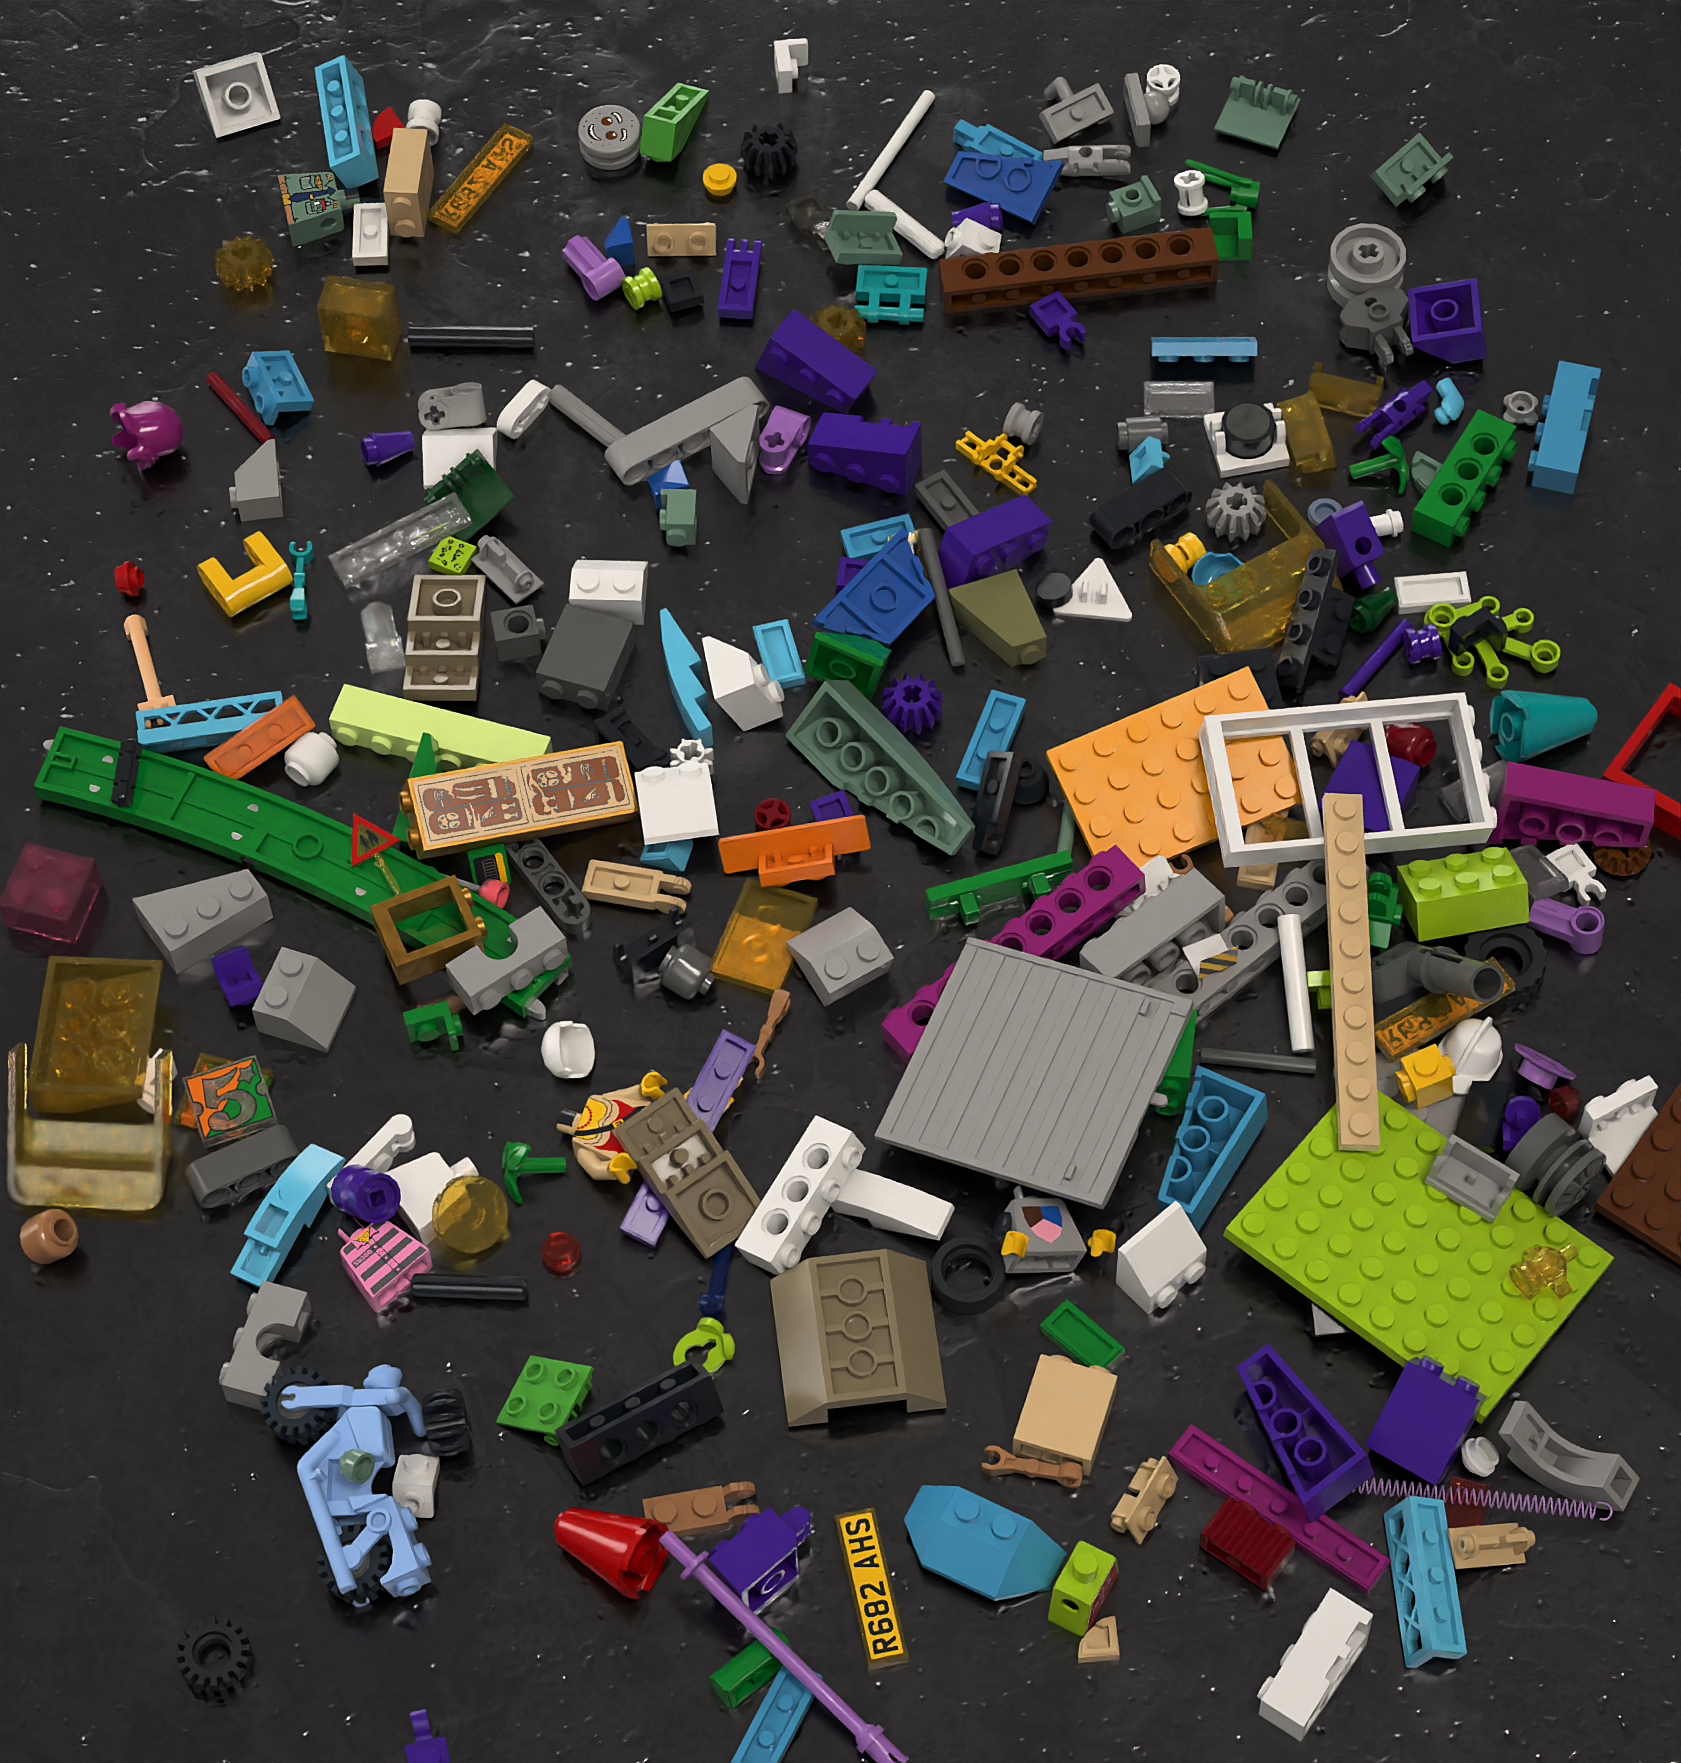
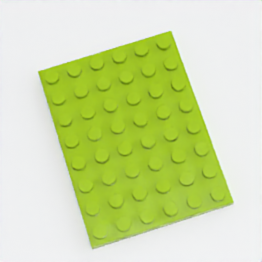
M1378 1089L1380 1147L1378 1151L1338 1150L1337 1108L1335 1103L1226 1227L1223 1236L1405 1368L1409 1360L1415 1357L1421 1359L1424 1355L1445 1366L1443 1372L1457 1379L1461 1375L1476 1382L1480 1386L1478 1391L1487 1396L1475 1419L1482 1424L1609 1268L1614 1257L1557 1216L1554 1218L1550 1216L1543 1206L1536 1204L1532 1198L1514 1187L1511 1196L1493 1223L1424 1183L1436 1157L1441 1155L1448 1139Z

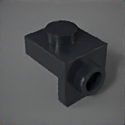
M1483 606L1468 617L1462 616L1452 624L1448 649L1458 657L1485 639L1497 652L1505 649L1508 635L1507 626L1500 616L1493 615Z

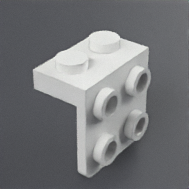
M1650 1075L1637 1082L1635 1079H1631L1622 1084L1615 1093L1606 1098L1598 1096L1584 1107L1578 1131L1584 1139H1587L1592 1144V1150L1598 1148L1606 1155L1607 1159L1604 1167L1612 1178L1658 1115L1652 1106L1658 1086Z

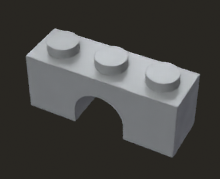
M541 906L509 925L511 943L516 951L508 958L501 960L491 959L476 945L445 964L449 985L473 1015L483 1009L493 1008L500 1002L502 997L515 989L525 988L534 977L546 970L557 968L568 957L566 937Z
M263 1280L258 1293L251 1295L247 1306L248 1319L244 1328H238L233 1341L234 1354L230 1362L224 1363L219 1376V1384L222 1386L226 1401L258 1410L265 1408L260 1403L261 1395L268 1396V1393L264 1390L266 1383L274 1386L276 1381L272 1376L278 1373L281 1377H284L280 1362L262 1356V1352L268 1344L277 1340L299 1343L312 1310L307 1292Z

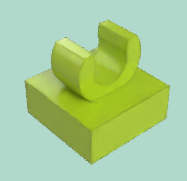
M1330 970L1307 972L1308 992H1317L1318 1009H1332Z

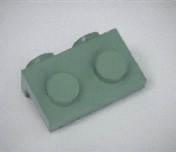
M1418 133L1372 173L1370 177L1397 207L1406 198L1412 203L1426 191L1423 184L1428 179L1434 184L1449 170L1445 167V164L1453 156L1449 152L1441 158L1421 133Z
M833 211L824 238L836 263L846 265H899L903 256L892 233L897 221L895 212Z

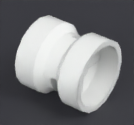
M420 99L412 102L408 109L409 122L406 128L428 129L430 146H433L437 143L439 137L438 125L441 122L442 109L438 104L430 100Z

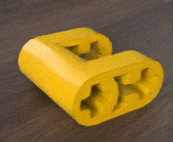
M260 531L243 540L244 548L256 567L234 580L230 578L214 557L197 565V570L203 583L229 617L237 615L293 583V577L287 565Z

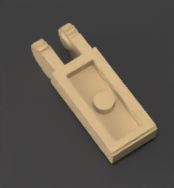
M592 859L589 862L581 892L586 899L650 910L657 908L669 914L670 909L677 906L680 911L679 914H682L686 908V901L670 895L659 894L660 889L671 894L687 895L690 892L691 883L688 879L663 874V871Z

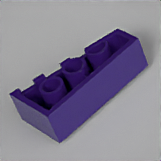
M1268 1343L1237 1366L1248 1397L1310 1523L1374 1475L1367 1453Z

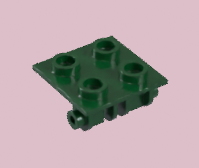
M478 449L472 454L468 452L466 458L456 468L452 466L450 468L451 472L448 475L444 473L441 481L431 489L428 487L426 489L427 493L423 497L430 507L436 509L456 537L463 542H467L516 498Z

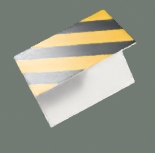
M1216 934L1183 947L1182 950L1198 979L1235 965L1237 963L1239 946L1228 949L1221 935Z

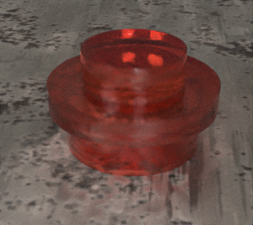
M562 1231L554 1232L542 1244V1259L552 1269H568L575 1265L580 1257L579 1242L569 1233Z

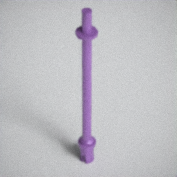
M670 1529L659 1539V1542L686 1568L680 1577L685 1581L693 1575L856 1736V1743L858 1744L856 1748L861 1753L865 1751L877 1763H906L909 1760L882 1734L884 1729L879 1724L876 1727L873 1724H866L704 1564L709 1557V1553L706 1550L699 1556H696Z

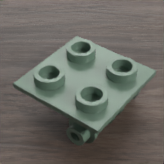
M1243 75L1239 78L1233 77L1230 84L1232 92L1216 123L1214 131L1278 150L1299 105L1300 98H1298V95L1293 94V90L1290 89L1287 91L1277 87L1274 88L1273 84H1269L1266 89L1264 88L1263 81H1259L1256 86V81L1247 79Z

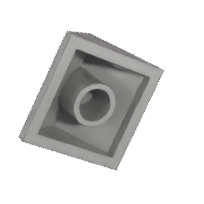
M750 405L709 428L712 469L742 504H748L760 452L758 405Z

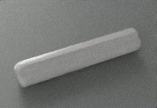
M555 385L548 394V397H550L549 402L606 447L626 436L562 385Z

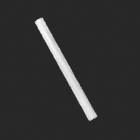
M925 90L852 194L846 203L851 211L859 210L865 201V196L875 187L933 103L935 95L931 91Z

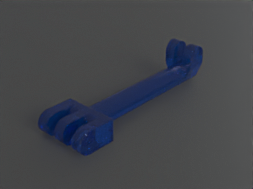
M735 1240L716 1253L708 1293L701 1292L699 1299V1311L705 1317L718 1319L723 1314L725 1296L723 1295Z

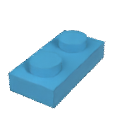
M905 514L840 530L846 556L848 558L870 561L902 527L909 534L908 542L912 551L919 550V541L910 515Z

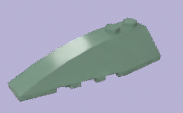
M825 680L785 735L834 786L841 790L849 791L857 796L859 801L868 806H874L887 814L886 817L896 823L904 824L912 829L914 834L949 855L956 854L975 828L959 802L925 759L849 680Z

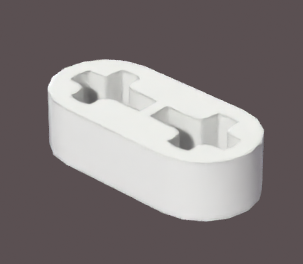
M536 380L529 381L501 412L497 421L498 431L512 439L518 438L547 406L550 399L548 397L550 388Z

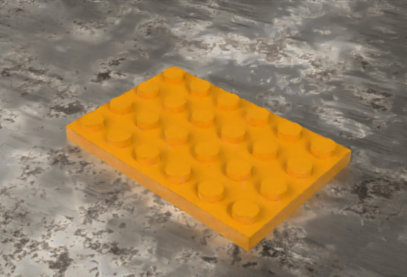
M1249 666L1046 751L1045 756L1092 858L1098 852H1106L1116 844L1138 868H1141L1157 855L1164 856L1167 861H1170L1182 854L1219 840L1198 731L1204 716L1269 710ZM1281 735L1224 740L1242 830L1303 804L1295 764Z

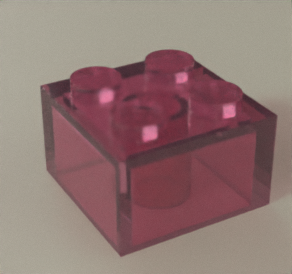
M26 842L0 898V911L5 926L76 944L103 883L96 860Z

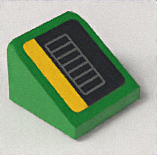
M504 843L467 851L474 884L481 886L489 879H497L509 885L511 884Z

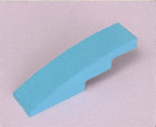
M664 608L660 610L664 663L671 691L694 740L700 738L704 749L713 745L712 725L704 715L708 712L707 693L699 682L703 680L702 662L671 614Z

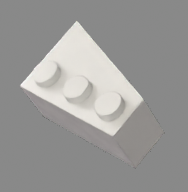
M1330 1588L1317 1611L1313 1612L1305 1623L1302 1635L1295 1645L1291 1644L1280 1661L1282 1667L1276 1677L1269 1676L1257 1695L1261 1699L1259 1715L1301 1741L1367 1645L1373 1614Z

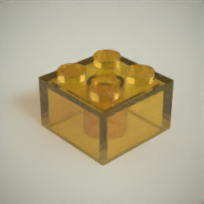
M327 275L317 305L325 351L392 361L402 331L395 285H389L384 282L356 280L346 276Z

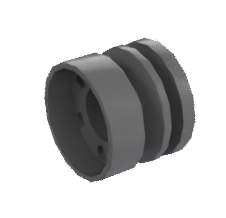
M1556 1113L1546 1115L1529 1129L1516 1144L1504 1163L1505 1166L1520 1174L1515 1186L1522 1192L1528 1191L1537 1185L1532 1199L1538 1205L1545 1204L1544 1210L1553 1218L1555 1216L1560 1217L1587 1194L1600 1175L1607 1159L1606 1155L1598 1148L1591 1150L1592 1144L1587 1139L1579 1140L1570 1147L1576 1131Z

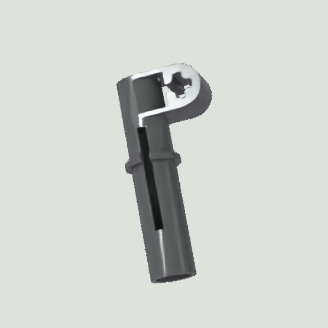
M1405 941L1371 959L1372 996L1375 1006L1415 991L1422 986L1432 993L1443 994L1449 992L1484 1003L1495 1001L1504 989V976L1499 968L1492 964L1460 956L1456 951L1445 946L1432 948L1415 942Z

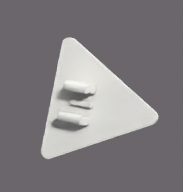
M1096 558L1073 583V596L1071 600L1061 607L1053 608L1055 615L1125 622H1129L1132 619V613L1101 558Z

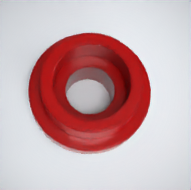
M125 561L122 566H117L115 569V583L119 593L134 597L138 596L140 588L144 587L143 571L140 567H136L133 561Z

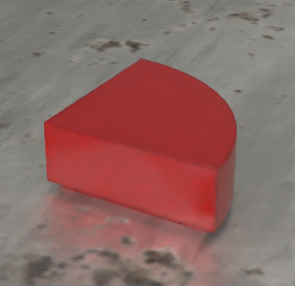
M391 107L381 112L373 124L372 133L377 150L391 144L394 128H405Z

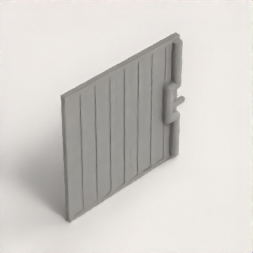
M968 937L874 1135L875 1139L1103 1210L1109 1201L1135 1143L1139 1126L1149 1104L1158 1107H1165L1168 1104L1167 1097L1155 1091L1164 1078L1190 1020L1194 1002L1190 999Z

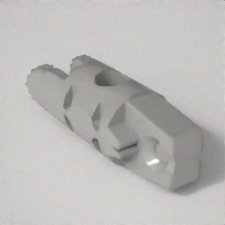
M1127 145L1069 146L1060 149L1044 150L1043 161H1063L1065 166L1061 175L1069 177L1130 174V165L1125 159L1130 157L1131 148Z

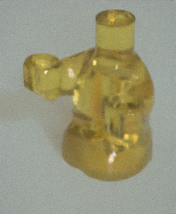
M1572 1243L1565 1245L1559 1250L1535 1244L1524 1251V1255L1527 1257L1526 1260L1519 1261L1509 1268L1513 1283L1526 1299L1531 1300L1542 1289L1551 1284V1290L1560 1300L1572 1292V1288L1567 1281V1263L1577 1258L1579 1254Z

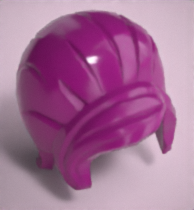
M142 401L126 408V405L122 402L120 404L115 403L110 409L111 419L123 427L121 431L112 437V445L129 450L127 459L131 461L135 459L141 470L149 469L156 464L160 456L173 453L182 442L184 433L182 421L172 408L163 403Z

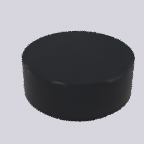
M1051 573L1045 575L1037 582L1036 593L1039 602L1043 606L1057 608L1071 600L1073 588L1068 576L1062 573Z

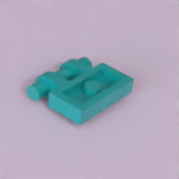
M859 264L856 300L869 301L868 306L855 305L854 319H868V323H878L879 320L899 321V325H909L910 322H923L924 309L911 308V303L925 304L927 268ZM880 302H899L900 306L885 307L880 306Z

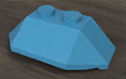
M922 1485L904 1518L905 1526L922 1567L994 1601L1023 1596L1036 1591L1050 1590L1067 1557V1552L1032 1520L959 1486Z

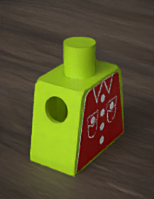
M1079 1541L1053 1588L1048 1621L1083 1638L1090 1629L1118 1577L1117 1558L1084 1541ZM1073 1601L1079 1609L1070 1608L1066 1603Z

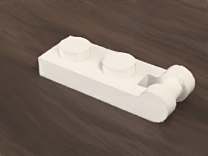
M404 1114L392 1117L343 1168L348 1165L359 1164L385 1173L390 1168L393 1158L399 1152H408L415 1146L416 1140L411 1119ZM333 1178L326 1186L330 1202L335 1206L331 1196Z

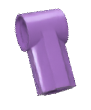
M577 235L571 238L562 250L563 258L581 277L586 292L593 300L597 301L622 286L621 280L626 276L619 263L612 257L606 259L586 236L580 237Z
M1539 895L1531 907L1527 927L1569 942L1571 948L1580 954H1592L1602 945L1605 920L1601 911L1595 907L1582 906L1574 908ZM1586 928V929H1590V930H1592V931L1586 932V931H1582V930H1580V929Z

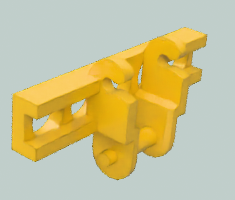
M967 431L961 441H956V449L1020 496L1024 494L1027 496L1037 487V480L1016 465V461L1023 457L1024 447L1022 445L1014 447L1007 441L1008 436L1005 433L997 436L994 441L989 439L985 443L973 433ZM966 443H973L976 445V448L973 450ZM1002 447L1010 452L1007 460L996 454ZM993 462H1000L1002 467L999 470H994L989 465ZM1014 472L1016 477L1011 478L1008 474ZM1026 481L1029 484V487L1025 488L1018 482Z

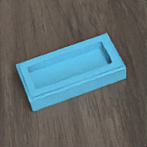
M788 619L753 626V636L759 656L772 681L777 680L782 689L806 684L804 671Z

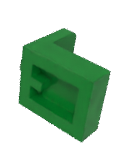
M447 1001L403 1012L410 1043L415 1041H431L439 1035L447 1033L451 1050H459L457 1036L464 1035L458 1013H450Z

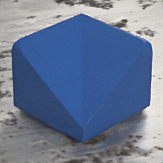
M626 216L620 217L604 240L607 259L610 257L614 258L620 266L631 265L635 261L633 239Z
M680 459L671 462L646 479L656 509L662 508L661 489H690Z

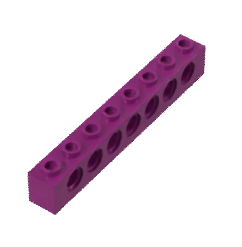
M1115 844L1106 852L1100 851L1094 855L1088 866L1079 873L1068 875L1061 882L1060 887L1050 895L1039 897L1032 904L1031 909L1020 918L1014 917L1003 926L1001 932L991 940L986 939L983 941L1057 961L1146 892L1145 874ZM1099 884L1107 886V888L1102 891H1096L1091 889L1095 885ZM1067 907L1078 908V910L1073 913H1066L1062 911ZM1038 929H1047L1050 931L1045 935L1034 934V932ZM957 962L950 965L943 973V976L935 983L921 987L913 999L902 1008L896 1007L891 1010L881 1023L884 1040L907 1065L927 1026L917 1025L916 1022L923 1018H931Z

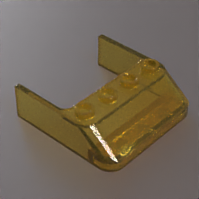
M1271 479L1264 481V507L1268 515L1289 540L1205 585L1194 584L1158 539L1151 541L1150 568L1219 654L1266 648L1285 638L1310 551L1312 549H1326L1321 539ZM1335 573L1332 586L1343 591L1342 584L1337 573Z
M18 1043L8 1052L7 1186L11 1197L24 1205L148 1210L154 1207L164 1194L171 1148L172 1050L164 1049L155 1058L154 1124H132L32 1118L26 1110L27 1043Z

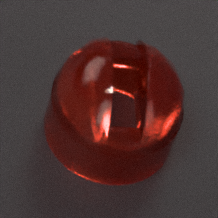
M1569 1085L1552 1089L1549 1092V1103L1553 1112L1563 1119L1579 1111L1583 1103L1581 1099L1578 1100L1577 1094L1580 1091Z

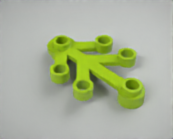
M1484 596L1479 602L1458 609L1447 603H1438L1426 612L1424 625L1433 623L1438 630L1439 637L1443 639L1448 648L1450 628L1458 618L1462 616L1468 617L1483 606H1491L1494 610L1490 612L1493 615H1498L1500 603L1493 596ZM1519 608L1513 614L1501 617L1508 631L1514 629L1516 632L1526 633L1532 629L1534 615L1529 609ZM1524 618L1528 622L1521 623L1517 619ZM1438 621H1443L1447 624H1440ZM1507 637L1505 649L1502 650L1530 661L1533 668L1541 673L1554 670L1558 666L1560 658L1559 646L1550 640H1540L1531 646ZM1484 639L1474 647L1487 670L1486 683L1492 688H1502L1507 683L1509 671L1505 665L1500 663L1493 647ZM1449 650L1453 658L1452 671L1459 676L1469 675L1473 671V655L1466 651L1456 657ZM1540 658H1546L1549 661H1543ZM1465 661L1469 665L1461 666L1457 662ZM1498 673L1501 674L1503 677L1494 678L1492 674Z

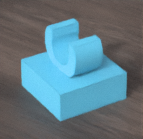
M1148 436L1129 455L1132 484L1135 485L1163 469V465L1170 459V455L1161 450L1160 439Z

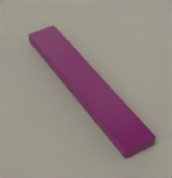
M1191 1424L1169 1451L1168 1460L1225 1499L1232 1497L1236 1502L1240 1500L1246 1501L1258 1511L1261 1519L1266 1520L1269 1524L1278 1523L1284 1526L1292 1534L1296 1542L1295 1546L1364 1594H1369L1390 1566V1558L1325 1514H1322L1310 1523L1297 1495Z

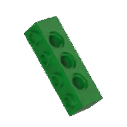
M1479 409L1477 410L1415 507L1411 531L1446 547L1451 546L1456 536L1462 537L1465 534L1470 523L1469 516L1471 512H1478L1486 497L1485 490L1488 485L1495 486L1502 472V467L1500 466L1504 460L1509 462L1515 454L1518 442L1514 441L1515 425Z

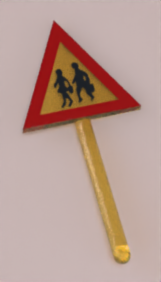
M353 813L351 867L353 868L374 857L395 896L403 894L380 854L401 842V839Z

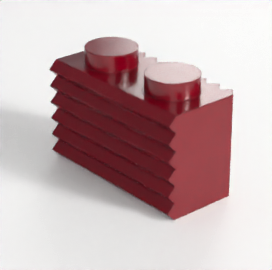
M1232 1497L1226 1499L1201 1532L1199 1542L1201 1548L1265 1591L1270 1588L1289 1560L1292 1559L1296 1545L1288 1529L1278 1523L1269 1524L1266 1520L1261 1519L1258 1511L1251 1504L1243 1500L1236 1502Z

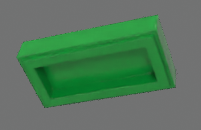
M1068 1299L1062 1302L1040 1324V1331L1082 1366H1100L1109 1370L1125 1354V1348Z

